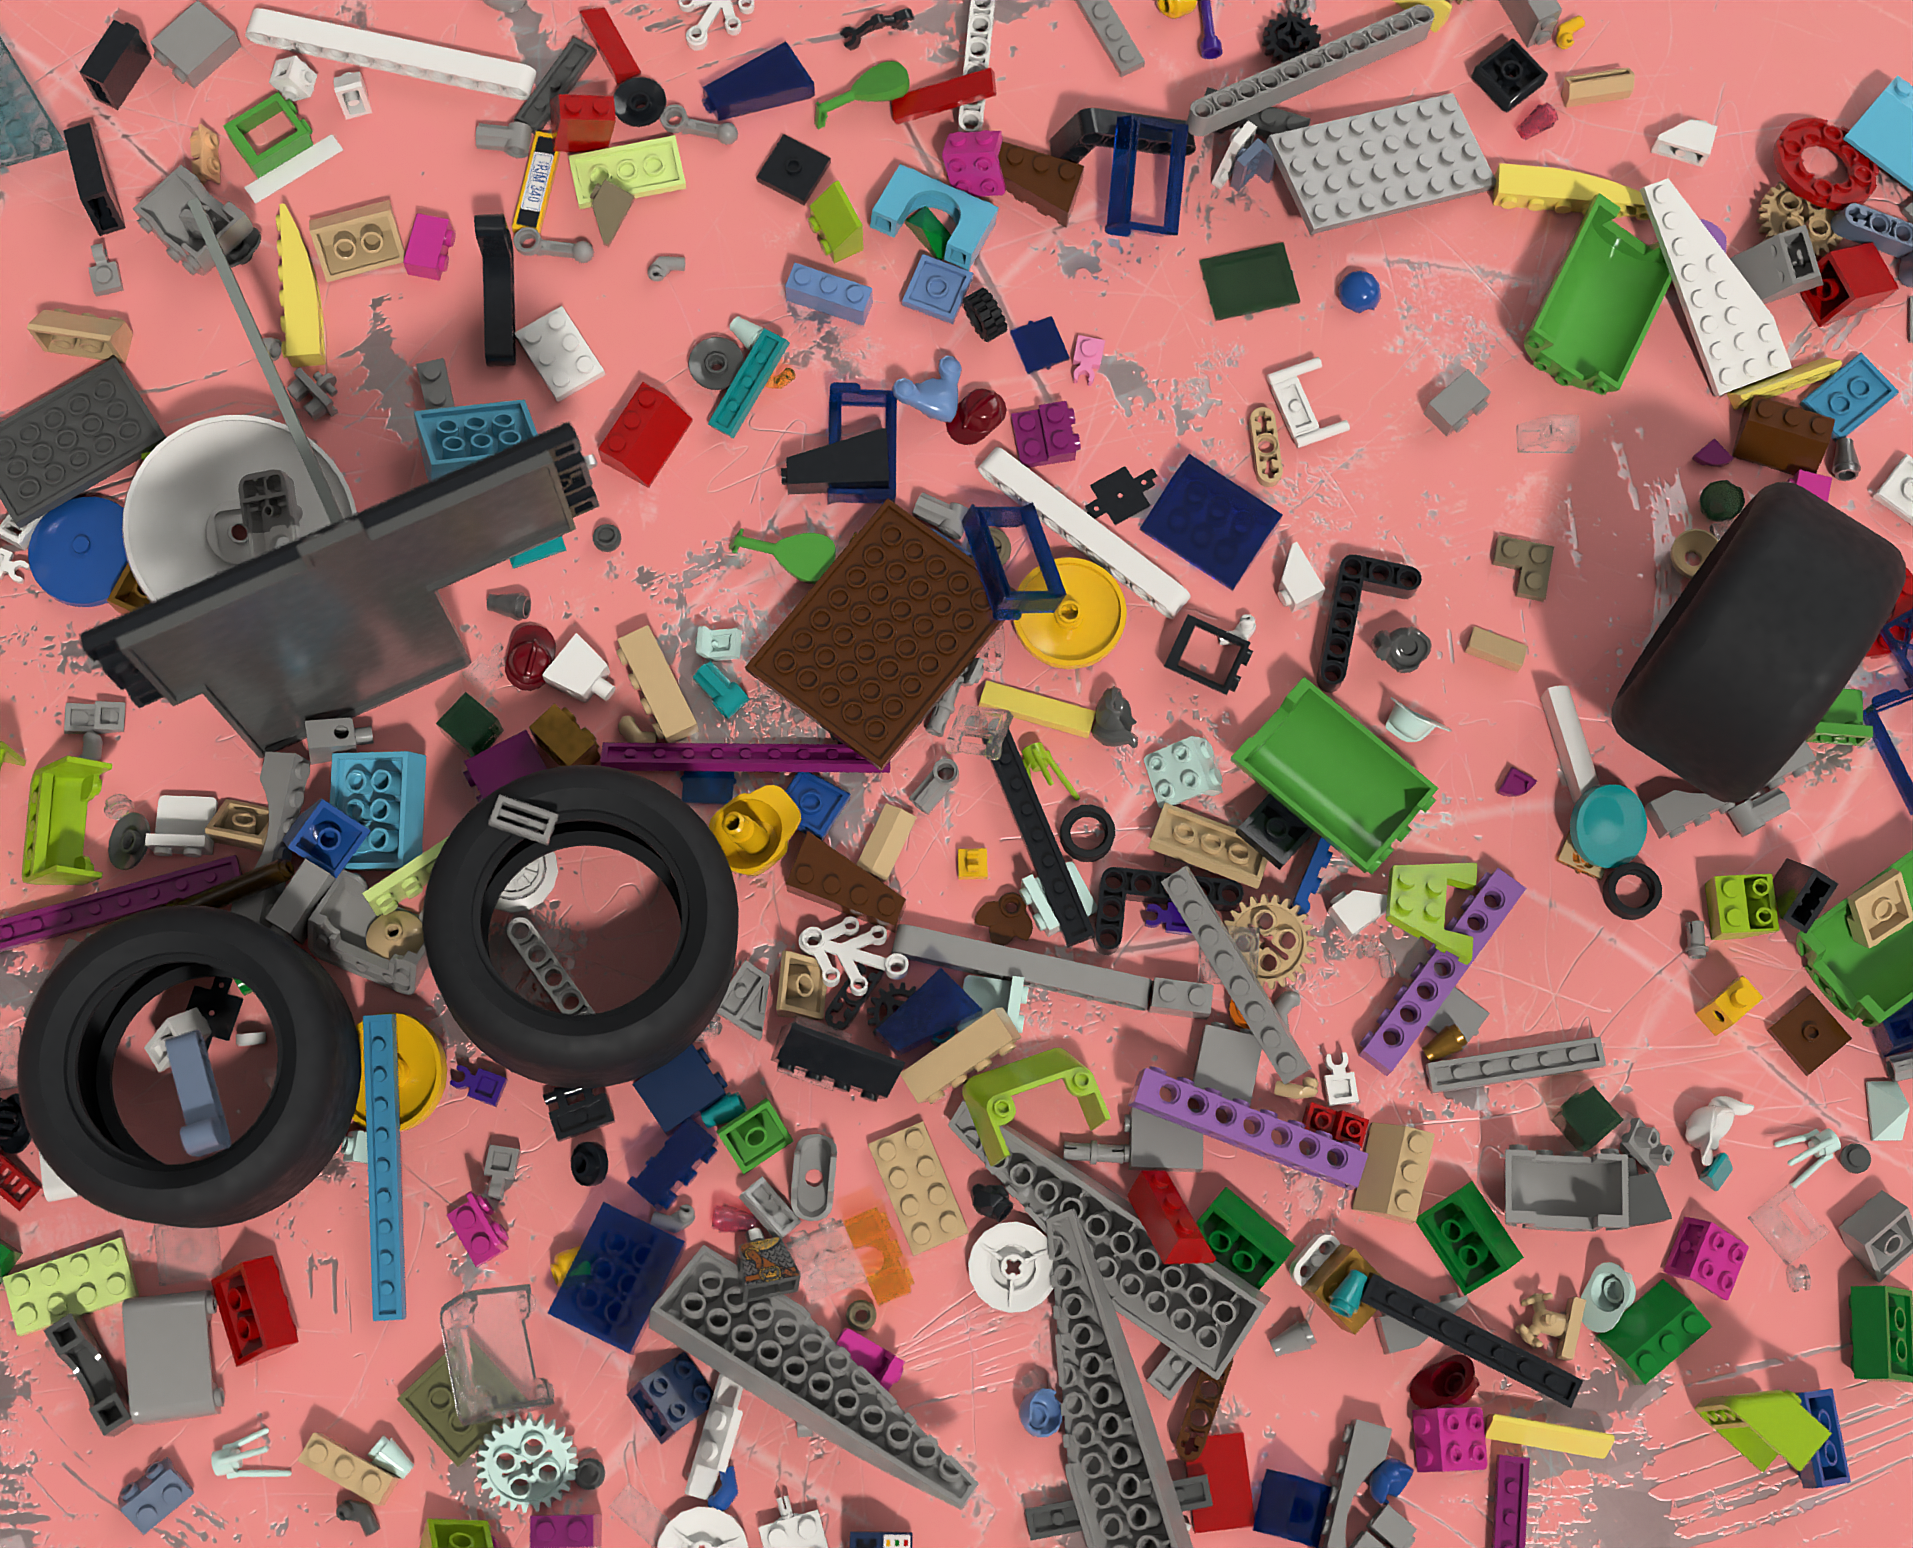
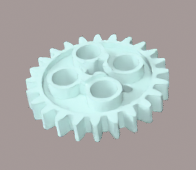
M531 1412L528 1413L526 1420H522L520 1415L516 1413L513 1423L506 1417L503 1418V1428L494 1424L492 1426L493 1435H484L483 1442L486 1445H479L478 1454L481 1456L477 1457L476 1466L481 1467L478 1469L477 1478H484L481 1488L487 1489L491 1487L489 1498L492 1499L499 1495L500 1507L506 1501L511 1502L510 1511H513L517 1504L522 1505L523 1513H526L528 1505H533L536 1512H538L541 1502L551 1507L552 1496L561 1500L562 1490L569 1491L571 1486L569 1480H575L576 1471L573 1469L578 1468V1459L574 1458L577 1456V1447H570L573 1444V1437H564L566 1432L565 1426L557 1430L555 1429L556 1419H552L548 1424L544 1423V1414H541L537 1421L533 1420ZM537 1439L541 1444L539 1446H530L527 1441ZM502 1453H509L514 1458H512L511 1460H503L499 1457V1455ZM544 1465H552L556 1469L551 1472H546L542 1470L541 1467ZM516 1479H524L528 1483L523 1486H518L513 1481Z

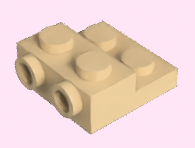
M1894 868L1847 897L1852 913L1847 917L1853 940L1867 948L1878 945L1882 940L1913 921V911L1902 874Z

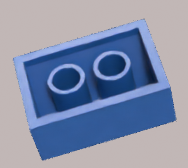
M1833 1389L1795 1393L1802 1401L1800 1405L1832 1433L1800 1472L1797 1471L1803 1488H1824L1851 1483Z

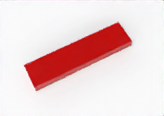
M990 67L907 92L903 97L892 100L893 121L898 125L997 96L995 72Z

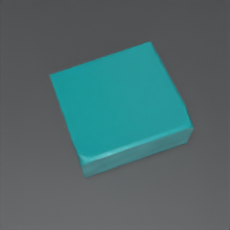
M1723 1152L1713 1156V1163L1710 1166H1706L1699 1176V1180L1714 1191L1720 1189L1733 1170L1728 1155Z

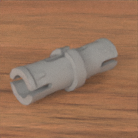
M958 680L953 683L932 711L926 731L934 736H943L950 714L954 713L955 699L962 685Z
M1091 1140V1143L1064 1141L1063 1160L1090 1161V1164L1096 1165V1162L1123 1164L1124 1144H1097L1095 1140Z

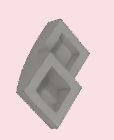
M95 701V704H65L64 734H85L89 731H94L97 734L124 732L125 702Z

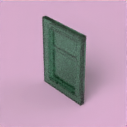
M1284 242L1199 260L1215 321L1300 303V297Z

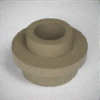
M866 1300L853 1302L846 1312L848 1324L858 1331H865L871 1328L877 1317L875 1307ZM857 1311H866V1320L858 1321L856 1319Z

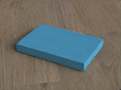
M1860 353L1803 399L1799 405L1804 410L1834 418L1835 423L1831 438L1836 442L1838 439L1845 438L1893 399L1899 391Z

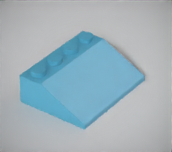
M1897 75L1846 134L1843 140L1911 191H1913V86Z
M525 399L414 411V419L428 482L445 474L448 475V473H452L456 469L459 470L479 459L482 460V458H486L490 454L493 455L498 451L501 452V450H505L509 446L512 447L520 443V441L523 442L528 438L531 439V437L538 435Z
M409 751L332 753L330 804L371 830L346 864L344 870L395 872L422 854L426 755Z

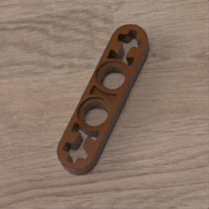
M1233 1358L1221 1375L1223 1380L1219 1378L1217 1381L1210 1375L1205 1374L1203 1370L1200 1371L1175 1443L1176 1455L1184 1462L1197 1460L1203 1452L1233 1364ZM1205 1381L1214 1382L1218 1389L1217 1395L1211 1398L1204 1396L1201 1393V1384ZM1194 1410L1204 1411L1208 1417L1207 1424L1201 1427L1194 1425L1190 1418L1191 1413ZM1186 1427L1195 1433L1204 1434L1203 1438L1196 1435L1193 1446L1198 1448L1197 1452L1192 1451L1190 1455H1186L1184 1453L1185 1448L1181 1446V1442H1188L1191 1432H1185Z

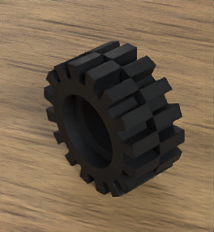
M983 287L963 298L964 310L967 312L966 315L970 318L971 325L975 327V331L982 340L984 339L985 342H989L1008 330L1005 316L1001 313V308L998 307L996 299H993V295L986 288L984 289Z

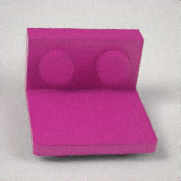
M470 1191L465 1194L469 1201L446 1216L475 1267L478 1268L508 1250L509 1248L505 1241L509 1237L501 1223L498 1224L497 1221L492 1220L490 1215L495 1212L487 1198H483L481 1194L477 1196Z
M1684 1217L1664 1272L1673 1277L1694 1281L1722 1300H1729L1749 1247L1710 1221Z

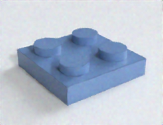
M922 254L903 297L902 306L953 324L963 303V298H965L972 282L973 273Z

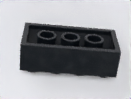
M794 1022L781 1027L771 1057V1061L778 1063L777 1068L780 1070L794 1073L796 1069L805 1072L806 1079L822 1083L823 1079L833 1082V1088L847 1093L850 1092V1089L861 1092V1098L871 1102L888 1098L905 1062Z

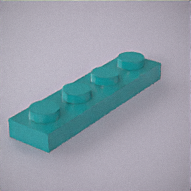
M765 328L763 329L709 420L708 425L734 439L790 343L786 339Z

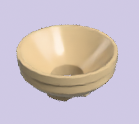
M1702 529L1684 531L1674 540L1671 547L1670 557L1674 568L1681 575L1692 579L1718 543V539L1710 532ZM1689 552L1697 554L1700 564L1690 566L1685 561V554Z

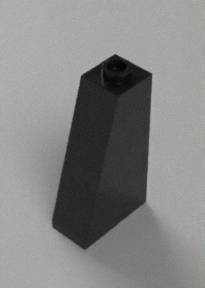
M90 122L63 130L79 197L98 235L102 236L126 228L100 142Z
M880 428L787 457V468H781L782 485H787L788 495L889 491L887 428Z

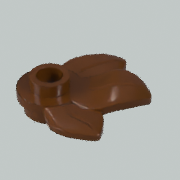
M1013 892L1004 894L998 901L986 902L975 916V924L990 927L991 942L997 945L1006 946L1012 941L1014 936L1028 941L1033 930L1032 920L1025 912L1026 904L1021 895ZM1014 903L1017 906V910L1015 912L1007 911V904Z

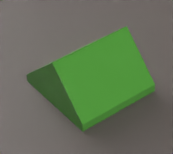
M767 1098L716 1131L743 1174L793 1142L792 1137Z

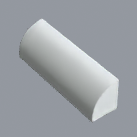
M1549 687L1540 699L1573 804H1576L1583 793L1596 785H1600L1569 687Z

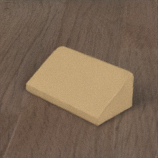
M1474 626L1465 653L1519 672L1522 668L1528 646Z

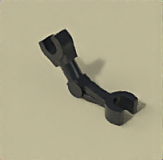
M903 9L894 12L893 15L886 16L874 14L870 17V20L866 21L856 30L852 27L843 28L840 31V35L845 39L852 35V39L844 44L851 51L859 47L862 36L874 30L882 29L885 26H891L892 29L899 30L908 29L910 27L908 21H913L915 18L911 9Z

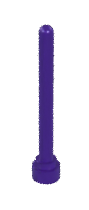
M1200 0L1204 38L1200 44L1201 56L1204 59H1215L1220 57L1223 52L1221 41L1215 36L1211 0Z

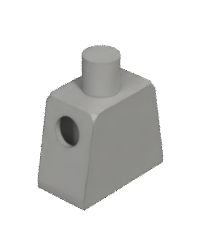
M350 717L305 721L311 765L332 761V753H357L356 745L374 743L372 727L354 728L353 718Z

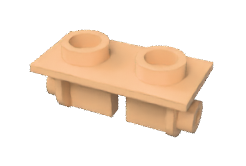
M198 124V130L193 131L190 136L191 156L193 158L200 157L192 161V173L198 177L203 185L206 184L208 179L220 184L221 166L219 163L218 136L202 124Z

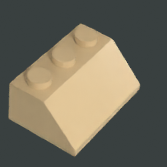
M390 200L309 221V231L326 282L404 261L405 251Z
M55 309L54 311L43 310L27 326L28 331L44 352L109 361L115 357L119 363L126 364L133 337V332L127 323L120 318L109 317V319H102L90 313L76 315L63 309Z
M1372 1122L1365 1147L1368 1157L1359 1186L1356 1188L1352 1210L1408 1225L1416 1222L1435 1134L1408 1126Z

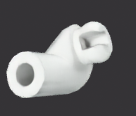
M1245 614L1240 618L1236 628L1227 632L1248 641L1256 630L1255 618L1250 614ZM1219 638V645H1234Z

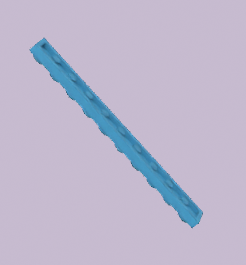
M396 1014L363 1016L373 1321L406 1319Z

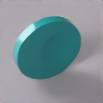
M1600 784L1588 789L1576 802L1570 819V835L1575 850L1587 863L1596 867L1617 868L1633 860L1644 844L1647 833L1646 812L1638 796L1630 789L1616 784Z

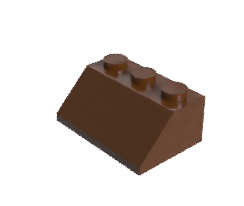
M1754 395L1744 408L1732 457L1791 475H1795L1799 470L1816 474L1830 443L1835 419Z

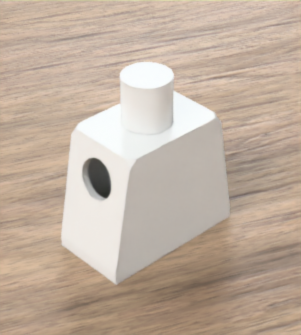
M577 633L542 674L546 684L584 703L588 702L594 693L607 701L616 689L615 686L605 680L610 674L606 662Z

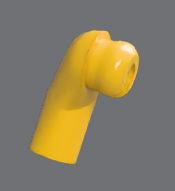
M1581 15L1558 26L1555 40L1561 49L1571 47L1575 41L1573 40V33L1585 27V21Z

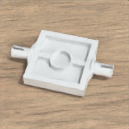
M789 1495L783 1497L786 1509L784 1508L782 1497L776 1499L781 1517L771 1524L758 1527L763 1548H828L819 1511L814 1510L804 1514L793 1513Z

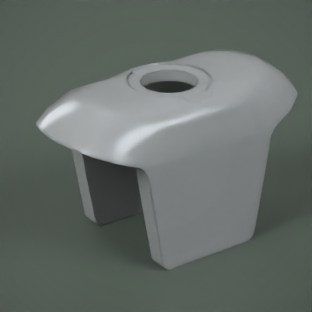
M810 1134L803 1136L797 1142L794 1153L791 1208L797 1217L808 1221H818L826 1218L833 1206L837 1146L833 1139L825 1135ZM812 1169L819 1170L823 1175L822 1183L816 1187L809 1186L805 1180L807 1172Z

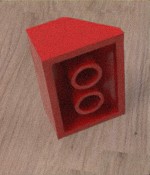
M642 382L598 448L601 462L650 488L693 422V419L666 394Z
M1141 1171L1127 1197L1163 1264L1214 1263L1216 1258L1167 1171Z
M273 1255L243 1261L211 1280L236 1367L279 1353L299 1343L297 1328L292 1321L288 1307V1298L284 1294L279 1277V1269L275 1264Z

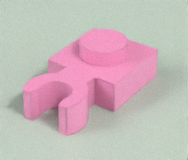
M1078 335L1073 365H1078L1079 367L1074 371V383L1078 382L1080 375H1087L1089 378L1088 386H1092L1095 377L1093 369L1100 370L1105 340Z

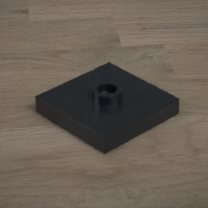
M783 134L758 174L757 182L805 205L829 167L831 158Z

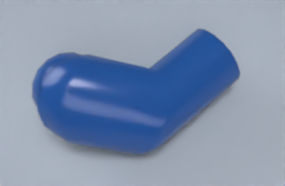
M734 1466L727 1467L726 1472L719 1471L722 1486L715 1495L709 1496V1508L725 1511L737 1497L738 1487Z

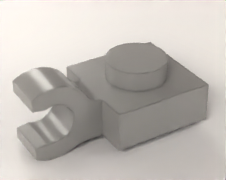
M102 243L91 245L96 266L88 267L94 294L98 297L123 291L121 274L116 261L109 262L107 250L103 248Z
M489 1145L484 1175L492 1177L488 1192L490 1199L502 1201L506 1179L515 1181L520 1149Z

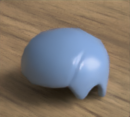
M1037 1389L1027 1394L1020 1403L1019 1418L1023 1427L1030 1435L1042 1438L1049 1437L1058 1431L1062 1423L1061 1405L1055 1397V1390Z

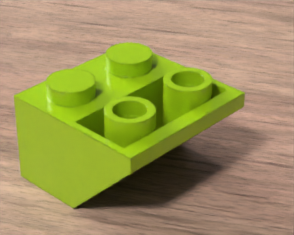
M1772 874L1714 876L1704 884L1711 940L1743 939L1779 931Z

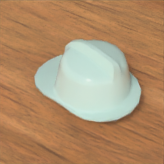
M1390 698L1395 702V705L1385 727L1399 739L1406 742H1417L1425 738L1436 727L1452 731L1449 727L1416 713L1396 699Z
M1606 1262L1597 1266L1581 1295V1298L1586 1300L1582 1323L1589 1330L1596 1333L1607 1332L1612 1329L1621 1318L1624 1310L1630 1307L1635 1300L1636 1288L1632 1280L1633 1275L1625 1272L1615 1263Z

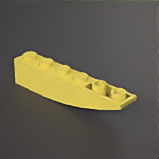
M1499 163L1494 175L1496 185L1493 189V205L1501 206L1505 209L1519 207L1528 208L1531 211H1541L1544 209L1555 210L1557 213L1580 212L1585 215L1592 199L1600 193L1621 208L1616 218L1628 216L1636 217L1639 220L1650 219L1640 191L1604 178L1558 168Z
M279 204L280 215H276L277 230L281 231V240H277L278 255L282 256V265H278V275L280 281L283 282V290L279 291L281 307H284V315L280 317L282 332H285L286 341L281 343L282 354L284 358H288L292 367L326 365L323 309L313 264L290 212L285 204Z

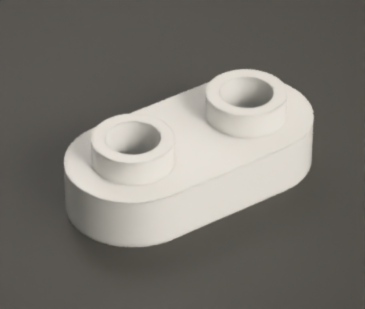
M1326 1233L1314 1236L1290 1266L1289 1272L1292 1281L1303 1287L1340 1245L1339 1240ZM1325 1243L1326 1250L1324 1253H1320V1246ZM1303 1266H1306L1307 1272L1304 1276H1301L1300 1270Z

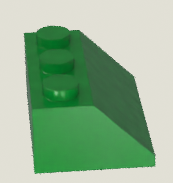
M1473 1181L1417 1216V1225L1465 1296L1509 1270L1524 1258Z
M1227 1187L1221 1191L1196 1221L1216 1258L1215 1261L1258 1290L1280 1268L1296 1246Z
M1661 1279L1623 1312L1621 1318L1612 1329L1607 1332H1599L1595 1338L1634 1385H1646L1711 1329L1712 1326L1689 1299L1665 1280Z
M1851 1286L1848 1304L1852 1311L1850 1338L1853 1342L1851 1369L1854 1372V1379L1913 1383V1291L1889 1286Z

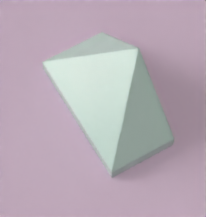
M1892 1081L1865 1082L1871 1141L1903 1140L1910 1105L1898 1083Z

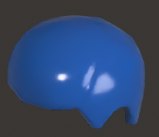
M1355 271L1349 273L1338 287L1341 303L1345 308L1356 313H1361L1368 309L1374 310L1381 300L1380 284L1368 272Z
M1394 1458L1380 1463L1370 1477V1494L1372 1498L1380 1504H1389V1501L1386 1499L1387 1495L1399 1496L1412 1477L1414 1469Z

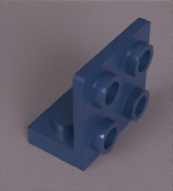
M683 1352L640 1380L626 1395L662 1445L682 1427L709 1410L714 1392L689 1356Z

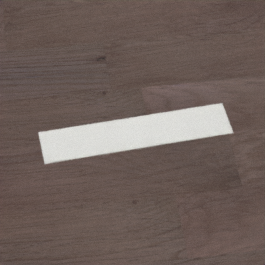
M331 134L244 188L256 204L343 151V148Z

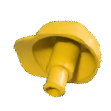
M765 785L750 794L743 793L730 800L710 819L709 829L715 835L724 851L732 872L747 876H758L775 865L786 854L788 840L801 822V812L792 798L781 787Z

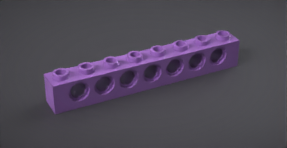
M1497 868L1492 874L1489 872L1484 874L1477 884L1481 888L1475 897L1472 894L1467 897L1460 907L1464 910L1463 914L1459 919L1453 917L1445 927V930L1473 937L1471 962L1465 965L1458 961L1459 957L1448 951L1443 953L1436 949L1433 943L1427 952L1431 956L1425 965L1420 962L1410 975L1414 978L1409 987L1403 984L1393 998L1397 1001L1392 1010L1386 1007L1376 1022L1380 1026L1376 1032L1372 1033L1369 1030L1359 1045L1363 1049L1359 1056L1384 1075L1388 1076L1395 1069L1527 889L1501 869ZM1484 896L1493 897L1497 904L1496 908L1488 907L1484 902ZM1468 918L1476 919L1480 924V930H1472L1468 926ZM1435 963L1445 966L1447 970L1446 976H1440L1434 971ZM1418 986H1424L1429 990V999H1423L1418 995ZM1401 1009H1408L1412 1012V1022H1406L1401 1018ZM1383 1033H1393L1396 1037V1045L1385 1043Z
M1150 1066L1149 1069L1144 1068L1139 1072L1128 1106L1347 1190L1358 1188L1368 1157V1153L1360 1150L1361 1146L1349 1141H1343L1342 1144L1332 1140L1333 1135L1324 1131L1316 1130L1315 1133L1305 1129L1303 1123L1295 1120L1285 1122L1278 1119V1114L1270 1110L1261 1109L1259 1112L1249 1108L1250 1103L1237 1098H1233L1232 1101L1223 1098L1222 1093L1212 1088L1202 1090L1195 1087V1083L1187 1078H1171L1166 1076L1167 1072L1161 1068ZM1161 1087L1170 1090L1172 1095L1170 1102H1166L1160 1097ZM1189 1098H1194L1199 1103L1198 1113L1192 1112L1188 1108L1187 1102ZM1217 1108L1225 1111L1227 1115L1226 1123H1221L1216 1119L1215 1112ZM1245 1119L1253 1122L1255 1127L1253 1134L1245 1131L1243 1127ZM1273 1130H1277L1282 1135V1143L1280 1145L1274 1143L1271 1138ZM1301 1140L1305 1141L1310 1147L1308 1156L1302 1154L1299 1149ZM1329 1151L1337 1156L1336 1166H1332L1327 1160V1153Z

